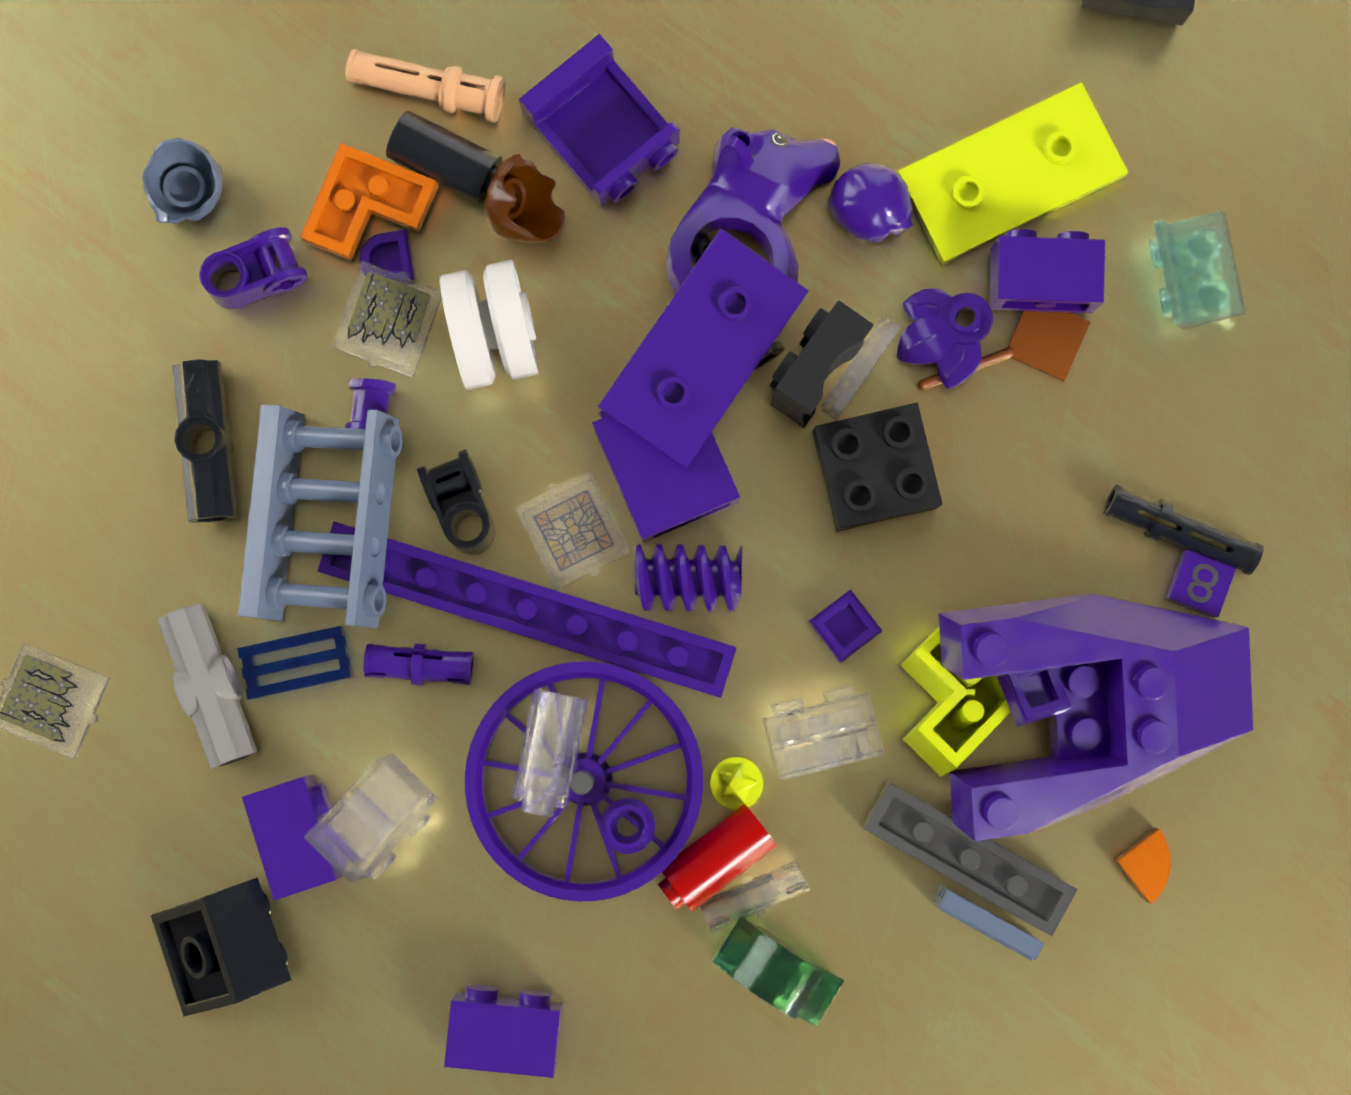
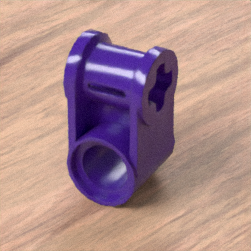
M286 227L263 231L245 242L211 254L204 260L199 272L201 284L217 304L228 309L242 308L265 297L290 291L305 283L309 276L306 269L299 268L289 244L292 240V235ZM275 254H276V256H277V258H278V261H279V263H280V268H279V269H278V267H277V265H276V262H275V260H274V255H275ZM231 270L240 272L239 282L234 288L226 291L217 290V280L221 274Z

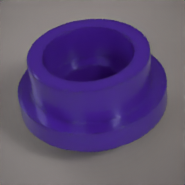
M624 798L613 802L607 807L601 818L600 830L604 841L611 849L623 854H632L643 850L651 842L655 832V819L651 810L643 802L632 798ZM625 815L633 816L639 824L638 831L631 836L621 834L617 827L618 820Z

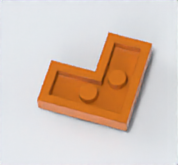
M340 143L300 238L307 244L352 261L371 214L419 233L439 185L434 179Z

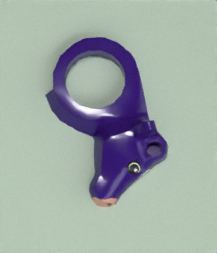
M731 127L724 133L714 149L710 183L681 220L668 247L666 271L667 278L674 292H677L693 269L690 255L692 246L704 234L721 228L735 229L749 234L762 245L769 263L798 283L799 265L791 239L782 224V220L789 211L799 204L810 190L818 185L831 182L836 177L840 167V157L836 143L826 138L797 140L773 129L749 133L740 128Z

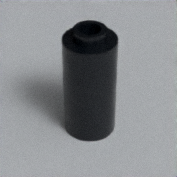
M409 110L396 123L386 148L387 158L421 175L436 180L437 183L478 204L485 200L490 180L502 163L501 156Z

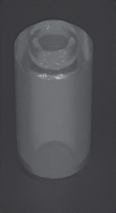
M534 689L512 798L522 801L521 811L553 817L555 807L566 808L570 791V780L574 772L588 699Z

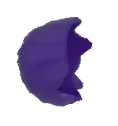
M864 163L848 169L835 181L828 199V207L832 217L853 237L876 243L883 241L889 234L899 235L903 230L912 226L911 212L913 209L908 185L893 168L876 163Z

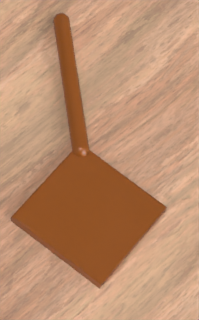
M1023 311L1007 348L983 356L977 370L1011 358L1064 382L1091 322L1067 312ZM938 373L920 380L917 385L919 389L924 390L938 385L942 381Z

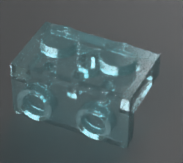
M1220 210L1171 224L1166 220L1154 222L1156 237L1149 238V248L1155 268L1163 267L1166 287L1159 289V297L1165 318H1173L1175 325L1182 329H1187L1246 314L1225 212Z

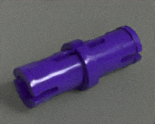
M415 643L414 648L367 644L364 655V677L399 678L411 680V685L422 686L425 681L471 685L474 653L469 651L453 652L427 649V644Z

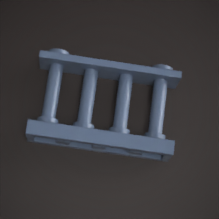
M261 404L238 616L283 621V612L287 605L347 609L345 625L378 629L379 617L383 614L386 606V591L383 587L395 461L401 452L403 443L402 432L399 427L400 419L379 410H368L366 429L305 426V414L281 405ZM304 447L363 450L360 482L300 478L298 473L301 451ZM299 499L358 503L355 535L294 531L295 503ZM293 552L352 556L349 588L290 584L287 580L289 556Z

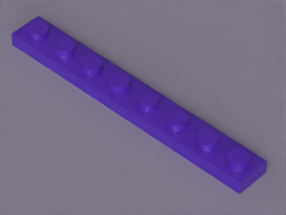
M333 521L330 533L355 535V528ZM387 538L383 587L387 594L712 696L722 697L737 647ZM322 554L317 572L350 582L352 556Z

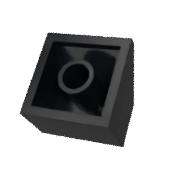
M258 877L150 915L183 1017L236 1004L292 981L287 967V953L284 946L278 940L270 916V901L264 891H262Z

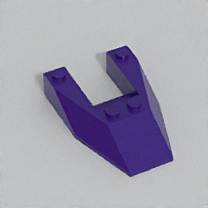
M1094 593L938 613L942 667L963 680L1056 668L1072 706L1063 713L1049 717L1050 757L949 772L953 823L974 841L1028 834L1102 806L1253 731L1249 627Z

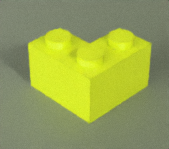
M939 627L900 665L938 702L903 740L940 777L958 768L1011 712L997 679L998 675L963 680L942 667Z

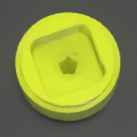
M732 756L723 759L715 766L710 777V789L720 805L731 810H737L743 804L750 807L759 799L763 789V778L759 768L752 761L744 757Z

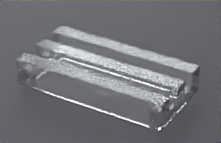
M885 317V319L881 318L821 406L823 407V412L836 421L891 344L901 326L888 317Z

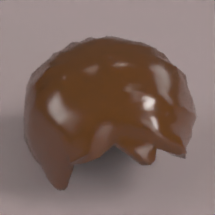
M520 154L505 159L493 174L484 201L485 213L493 230L501 237L520 243L551 241L560 234L565 223V211L557 206L552 199V190L555 188L556 182L554 179L541 174L536 169L537 167L534 165V162L523 159Z

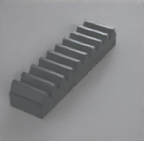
M888 781L862 826L864 830L1050 936H1053L1078 890L990 839L982 841L972 840L953 823L952 817Z

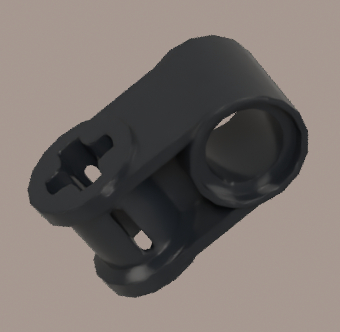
M466 449L459 451L458 458L428 469L426 466L417 468L425 494L432 509L436 512L448 541L462 553L470 555L480 554L489 549L495 539V524L482 494L484 491ZM468 516L481 518L483 526L478 537L470 541L458 539L456 531L462 519Z

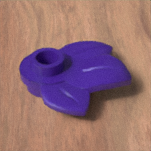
M936 288L923 289L914 293L903 302L905 311L914 322L906 328L900 337L897 358L901 362L915 365L936 362L940 379L945 388L951 389L959 386L977 370L981 363L980 341L989 334L992 328V310L984 298L974 293H961L953 297ZM963 310L975 312V320L970 326L962 327L957 324V316Z

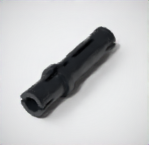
M1116 484L1109 493L1104 505L1103 515L1111 516L1145 531L1144 535L1146 538L1154 541L1163 538L1200 555L1235 567L1247 575H1251L1256 570L1263 555V545L1253 543L1213 524L1173 509V503L1165 499H1160L1156 502ZM1139 511H1145L1163 520L1176 524V527L1172 528L1158 521L1140 515ZM1190 532H1195L1224 544L1226 548L1222 549L1190 535Z

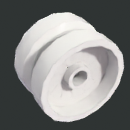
M513 259L486 266L483 279L487 300H480L475 280L467 270L440 275V290L447 326L458 369L466 390L493 384L496 377V368L492 350L499 349L505 372L513 380L539 374L533 343L537 339L526 292L521 291Z

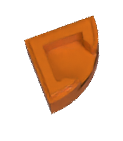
M1153 828L1114 859L1129 881L1149 904H1152L1164 890L1171 869L1168 843L1161 830Z

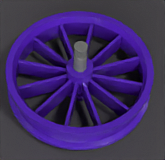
M582 661L557 664L534 672L515 683L493 703L484 715L474 734L466 760L465 795L472 825L485 850L496 864L522 885L538 893L561 900L581 902L611 899L638 889L653 880L672 863L685 846L697 821L702 802L703 768L701 755L693 731L681 710L669 696L648 679L625 668L607 663ZM577 678L600 679L587 752L579 753L554 683ZM607 680L629 687L644 696L648 701L603 755L599 756L593 752ZM547 686L573 755L568 760L511 713L528 696ZM654 704L669 721L679 742L610 767L606 761L607 757L647 709ZM507 718L563 765L561 772L488 759L494 737L504 720ZM682 747L686 764V794L613 781L612 773ZM486 766L558 778L560 786L490 811L485 789ZM611 788L684 801L678 822L668 839L664 842L654 833L652 841L660 848L644 863L626 873H622L615 850L611 849L604 841L616 876L596 881L571 880L584 806L591 805L600 830L602 814L598 803L602 800L609 805L615 802L608 795ZM563 792L567 798L518 855L504 840L492 817ZM573 802L577 804L565 877L560 878L537 869L523 858L567 805ZM630 815L623 816L637 829L639 828L636 818Z

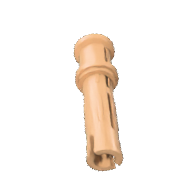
M352 49L348 56L345 77L349 83H359L439 102L440 108H443L445 112L454 113L456 109L485 115L486 121L492 123L497 122L504 102L505 77L495 75L493 79L475 76L464 73L463 68L456 65L447 67L444 71Z

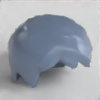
M181 138L164 140L154 148L153 154L143 172L144 191L157 216L156 221L159 223L176 224L185 219L198 221L210 214L220 201L222 168L207 149L192 141Z

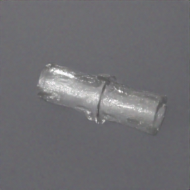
M795 859L755 878H752L751 874L741 878L743 883L717 895L715 894L700 907L711 933H714L719 929L729 926L731 923L756 914L757 918L767 914L766 909L787 899L807 893L810 890Z

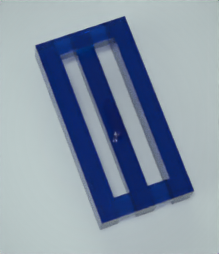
M344 626L237 648L238 656L242 659L243 664L241 671L243 679L246 680L247 689L245 691L247 700L354 678ZM333 639L335 641V649L261 665L255 664V656ZM339 660L340 669L263 686L259 685L258 676Z

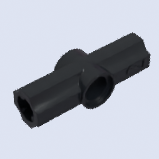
M202 359L182 361L179 364L172 365L178 427L175 431L174 441L177 450L182 456L188 522L210 523L237 518L231 464L234 440L227 425L221 362L218 360ZM212 429L215 434V443L212 449L207 453L197 454L194 447L197 435L204 430Z

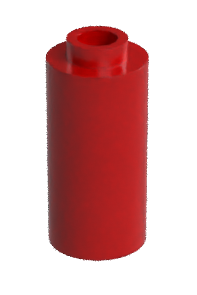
M743 804L678 854L672 863L662 871L666 878L657 885L676 910L686 904L690 911L693 912L777 846L756 816Z

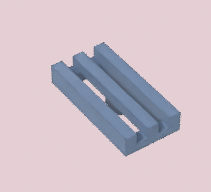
M941 885L933 900L935 906L941 911L1031 961L1032 959H1037L1045 944Z

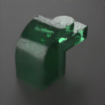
M740 916L712 961L735 981L768 1004L794 1019L799 1017L814 1026L818 1025L844 983V980L831 970L798 953L775 934Z

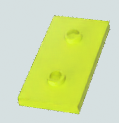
M1082 82L897 171L908 185L912 208L941 266L996 240L999 236H1005V232L1009 230L1019 229L1124 178L1129 173Z

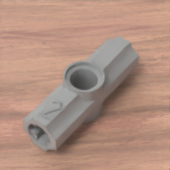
M199 603L183 607L159 618L160 630L176 673L173 674V684L177 698L187 716L193 717L210 768L215 769L257 753L255 741H253L249 724L239 702V699L242 698V689L238 675L228 656L223 655L205 604Z

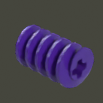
M636 544L635 596H639L644 611L652 609L656 596H660L665 611H671L677 596H681L686 611H693L698 597H703L707 611L714 612L719 597H724L729 612H735L742 593V545L738 550L735 560L730 559L725 545H719L714 560H710L705 546L698 544L693 559H688L683 544H677L672 559H667L662 544H656L650 559H646L641 544Z

